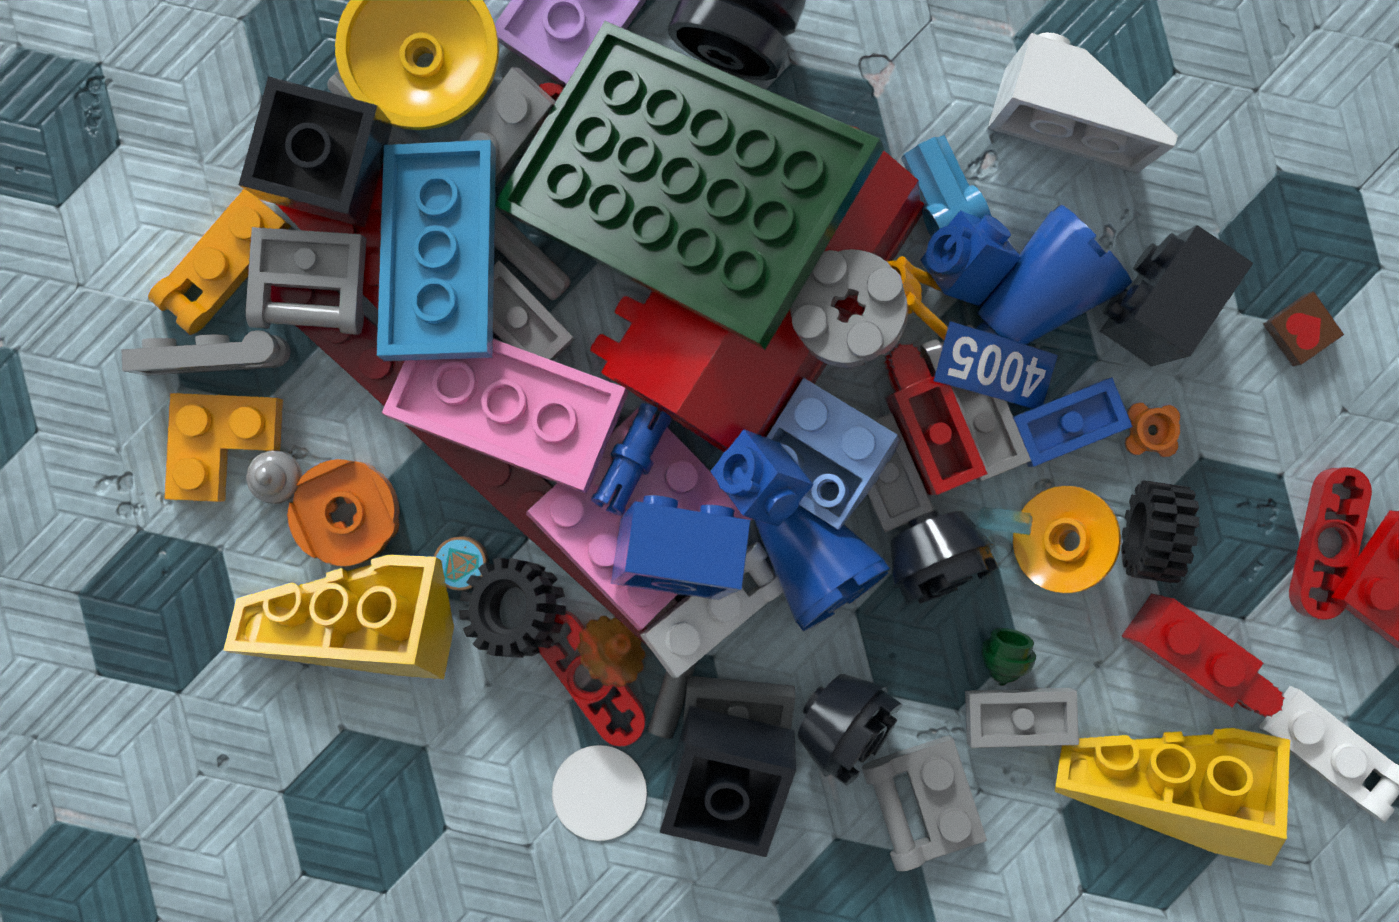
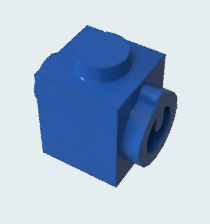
M960 210L948 226L940 228L933 234L928 242L926 253L920 261L945 295L980 306L1021 259V256L1008 241L1011 236L1010 231L999 220L990 215H985L981 219Z
M745 429L722 454L719 461L710 471L717 480L719 487L729 496L743 516L778 527L796 511L799 502L813 486V483L779 442Z

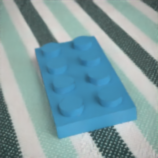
M491 140L384 145L377 356L383 361L492 358L496 148Z

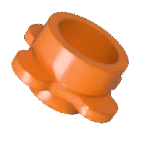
M1135 403L1130 406L1127 414L1133 427L1130 428V435L1124 442L1127 451L1133 455H1140L1145 451L1157 452L1161 457H1170L1178 450L1177 440L1180 435V413L1177 408L1172 405H1164L1161 408H1148L1144 403ZM1150 425L1156 427V434H1149L1148 428Z

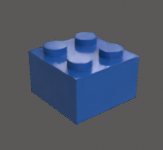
M657 495L644 496L643 502L635 501L620 519L611 584L720 600L742 590L750 520L735 518V510L725 506L701 505L700 512L678 508V500Z

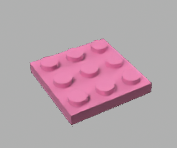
M636 409L612 432L587 494L557 483L527 511L526 515L640 631L677 594L611 584L619 524L622 516L610 513L606 509L616 490H614L608 504H604L602 508L591 501V497L596 493L613 461L610 453L617 443L622 444L638 413V409ZM654 414L653 418L651 419V421H650V423H649V425H648V429H649V427H650V425H651V423H652L654 417L656 416L655 414ZM668 427L650 458L654 464L649 474L641 475L624 512L625 514L635 501L643 502L644 496L657 495L678 500V508L700 512L701 505H719L734 509L735 518L753 520L741 514L729 496L719 487L712 473Z

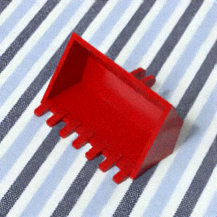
M883 151L824 252L829 250L837 252L850 249L862 250L875 254L886 262L893 261L922 216L924 203L920 201L919 180L887 152ZM653 291L644 304L629 296H624L616 306L615 314L631 323L619 343L604 334H599L590 347L592 353L607 361L600 373L620 386L625 387L629 392L646 403L657 407V410L660 412L664 411L671 419L722 452H725L744 429L767 437L802 379L805 378L815 384L827 363L814 357L796 334L792 324L790 309L766 350ZM848 295L845 300H838L834 307L840 312L839 321L848 323L852 315L862 316L865 308L858 304V296Z

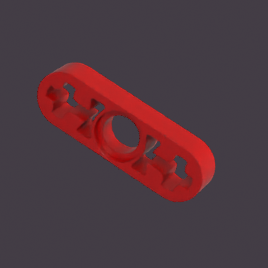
M1351 467L1329 468L1319 473L1312 484L1289 587V599L1292 606L1304 616L1327 620L1337 617L1345 609L1333 600L1331 596L1358 558L1372 496V487L1369 479L1358 469ZM1343 483V487L1350 489L1349 499H1340L1339 495L1332 493L1333 485ZM1326 512H1336L1335 514L1346 515V521L1325 519ZM1327 528L1335 529L1342 539L1340 551L1331 558L1325 557L1318 548V538ZM1314 564L1335 567L1334 574L1314 571ZM1311 587L1327 591L1328 597L1326 602L1310 598L1309 591Z
M567 610L566 615L556 614L554 621L560 624L567 623L572 630L566 638L574 651L581 643L589 651L576 656L567 668H564L559 660L566 658L569 654L559 642L554 643L548 648L538 647L540 655L607 743L614 746H627L634 743L644 730L646 721L644 707L577 616ZM586 662L599 665L605 674L604 685L599 690L593 692L582 690L575 681V671L579 665ZM613 686L620 692V694L614 695L611 700L616 708L622 713L629 709L634 713L630 722L632 730L626 732L622 727H618L614 731L609 727L613 715L605 703L598 711L591 704L603 699Z

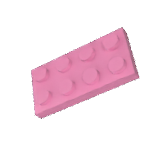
M493 339L492 358L404 361L382 414L397 422L587 494L627 398L628 391L620 385Z

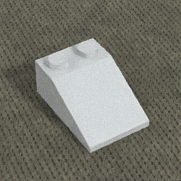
M1031 33L1005 68L988 125V129L1135 173L1140 172L1175 147L1178 137L1173 130L1086 49L1070 45L1069 39L1055 33H1041L1039 35Z

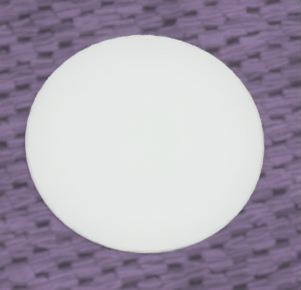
M589 746L574 752L559 767L552 786L553 806L561 822L574 834L594 841L614 839L629 831L641 817L647 798L646 782L637 763L623 751L610 746Z

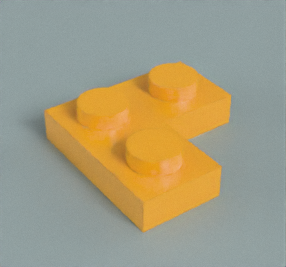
M170 393L164 499L225 501L228 449L280 451L283 399Z

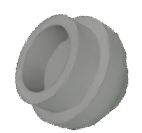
M275 450L266 451L256 456L250 463L246 475L247 485L254 497L262 502L270 504L283 503L294 496L295 491L299 487L296 485L302 477V471L296 459L290 454Z

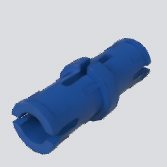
M645 403L639 406L638 413L622 444L617 443L610 453L613 461L596 493L591 497L593 503L602 508L604 504H608L614 490H616L606 511L623 516L625 507L641 475L649 474L654 464L650 458L667 426L672 421L667 413L661 411L659 416H655L648 429V425L657 407Z

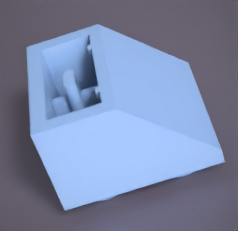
M805 378L802 379L766 437L779 442L813 483L812 488L802 498L799 505L838 530L866 497L874 483L877 482L879 475L891 460L901 442L900 437L896 433Z

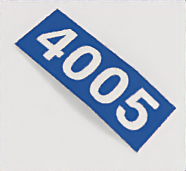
M950 321L933 381L1029 408H1035L1044 404L1058 355Z

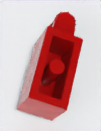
M899 343L897 348L894 347L884 357L886 359L883 362L886 366L884 369L888 370L887 376L894 391L893 394L885 397L890 412L893 414L927 495H939L988 474L951 386L933 381L935 376L931 377L924 358L920 357L921 352L917 350L918 347H914L913 343L910 345H901Z
M1151 593L1121 635L1209 699L1231 708L1236 703L1240 707L1249 711L1254 710L1255 713L1264 717H1272V715L1280 710L1282 711L1283 700L1285 699L1282 696L1283 692L1279 691L1278 687L1273 686V683L1258 673L1264 663L1174 598Z

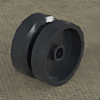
M680 0L669 23L668 35L677 46L707 65L734 76L750 80L768 81L777 78L788 48V44L783 37L795 32L806 0Z

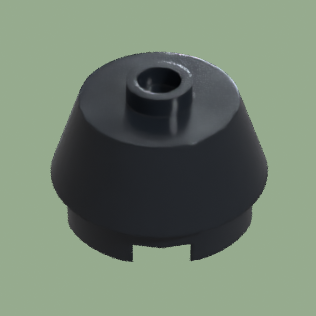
M935 510L922 514L907 523L909 529L898 534L890 541L893 588H900L907 606L917 602V600L921 604L957 591V587L973 580L972 575L977 574L979 579H983L999 569L991 551L995 545L963 511L939 515L938 511Z
M839 674L826 688L820 686L811 695L804 706L803 713L806 716L801 723L797 737L824 777L832 775L847 786L859 776L860 771L853 767L857 761L863 763L871 754L875 756L897 722V719L892 714L897 713L903 704L888 694L887 686L846 674Z

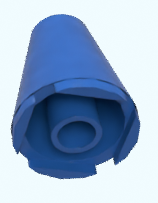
M1060 205L1049 212L1020 252L1021 259L996 286L978 310L977 314L982 318L983 322L976 329L1027 345L1124 292L1133 281L1110 250L1106 253L1094 239L1097 237L1096 234L1073 212Z
M800 505L779 527L754 519L795 623L799 625L802 631L815 627L833 616L836 609L847 602L850 604L881 581L888 574L887 571L890 570L885 560L845 524L838 530Z

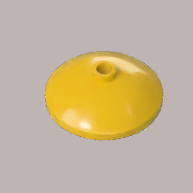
M350 0L338 23L335 39V56L343 83L354 99L378 105L394 127L409 130H428L457 121L469 113L482 100L491 86L497 70L499 40L495 23L483 0ZM432 54L434 56L433 62L428 67L422 68L417 66V60L421 55Z

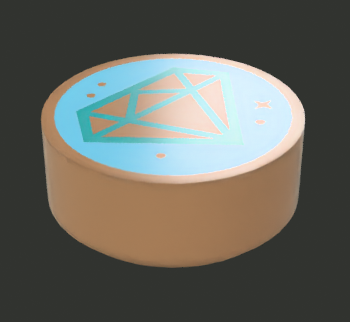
M466 536L446 540L437 548L434 557H437L442 562L446 587L453 590L471 588L472 586L466 583L471 575L483 577L478 567L484 563L489 564L488 554L483 545L477 540Z

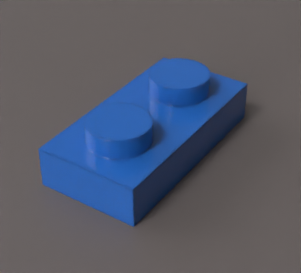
M1112 377L1013 416L1031 461L1027 462L1028 467H1035L1133 427Z

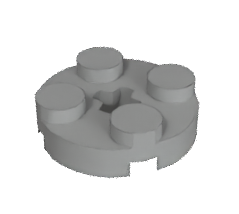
M850 249L839 252L829 250L821 255L792 304L790 312L796 334L814 357L832 366L854 368L865 365L866 361L873 360L880 354L882 356L895 347L907 324L908 304L901 276L884 259L862 250ZM848 295L858 296V304L865 308L862 316L852 315L848 323L839 321L840 312L834 307L838 300H845Z

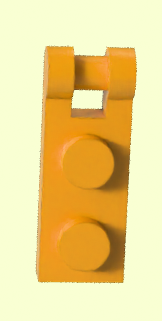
M243 189L169 276L161 279L153 286L148 294V299L161 311H171L177 317L176 323L189 335L197 333L211 320L248 277L252 227L289 230L291 225L262 200ZM195 284L203 293L196 301L191 302L184 294Z

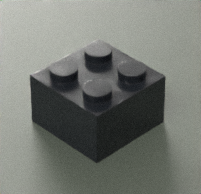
M268 76L238 185L266 202L365 227L383 163L384 145H388L392 130L391 121L378 105Z
M1198 225L1179 235L1171 233L1160 245L1157 246L1152 243L1139 257L1133 267V270L1139 274L1128 290L1125 289L1124 292L1109 301L1103 312L1109 318L1100 332L1151 367L1190 357L1253 265V262Z
M689 705L663 793L659 833L767 857L796 773L795 730Z

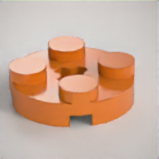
M335 459L320 463L312 467L300 478L296 485L299 487L294 493L293 502H289L288 524L295 542L306 554L313 558H318L325 563H331L330 565L351 566L374 558L386 548L389 541L395 537L399 530V502L396 492L385 475L369 463L345 459ZM342 497L347 504L354 503L357 509V513L353 515L354 523L347 527L344 521L334 522L331 513L338 509L336 501Z

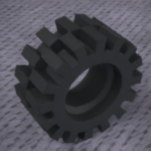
M1146 480L1141 481V484H1137L1135 495L1132 494L1129 500L1131 508L1126 510L1124 518L1127 520L1126 528L1123 527L1122 537H1125V542L1121 545V553L1125 554L1122 562L1123 567L1127 568L1126 574L1128 576L1168 583H1178L1181 581V576H1186L1188 572L1187 563L1192 564L1194 554L1191 551L1192 546H1197L1198 536H1194L1195 528L1199 527L1200 518L1195 517L1199 505L1198 501L1194 500L1196 494L1194 490H1190L1191 487Z
M514 558L493 559L494 565L484 563L478 567L483 577L471 575L466 583L474 589L472 593L462 591L460 601L469 602V610H459L460 620L471 621L470 625L463 628L466 637L477 638L472 644L478 650H487L486 654L492 656L524 658V656L539 654L540 650L538 647L548 648L554 642L548 634L560 633L563 624L554 621L556 614L566 615V606L556 604V599L565 597L562 587L552 586L558 580L556 576L551 572H545L546 567L540 564ZM517 587L525 594L526 613L518 627L508 629L502 624L500 618V604L504 594L509 589Z

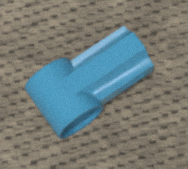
M945 135L926 140L903 154L901 160L906 170L919 180L920 199L924 203L922 214L930 237L940 228L948 226L960 210L981 219L985 215L991 216L990 209L982 193L976 186H969Z

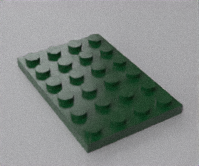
M604 21L497 198L495 206L513 219L766 350L883 153L884 146L878 137Z

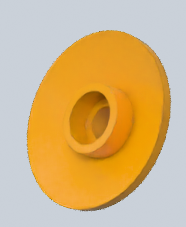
M1076 486L1053 487L1037 494L1021 510L1013 531L1014 554L1024 574L1038 586L1058 593H1077L1098 584L1111 571L1120 551V528L1112 509L1098 495ZM1071 532H1076L1079 535L1080 543L1076 549L1069 551L1064 544L1065 537Z

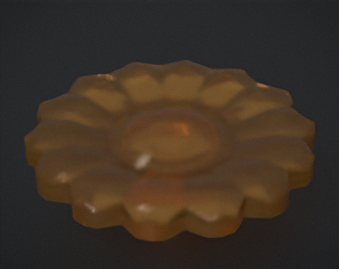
M603 615L597 620L592 619L586 624V628L579 633L580 643L577 645V650L581 655V665L588 669L591 678L599 679L604 686L613 684L620 688L626 683L634 682L637 679V674L642 672L644 668L642 660L645 658V651L641 648L642 641L616 617L609 619Z

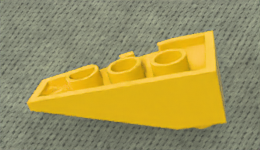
M385 555L371 559V564L350 571L340 568L327 572L326 577L301 585L292 582L237 598L224 651L387 675L444 679L454 623L442 562L437 557Z
M1236 728L1214 729L1213 734L1183 736L1182 731L1164 732L1162 738L1131 739L1128 735L1079 738V745H1061L1054 792L1207 851L1271 866L1287 839L1290 740Z

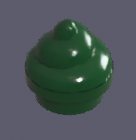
M1008 628L994 629L991 632L990 638L986 639L982 645L981 654L984 665L991 671L992 678L999 682L1000 686L1014 682L1021 676L1030 673L1036 661V654L1033 651L1034 641L1028 635L1017 630Z

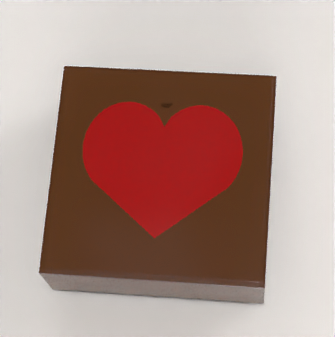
M1314 291L1304 294L1263 323L1292 366L1302 365L1344 335Z

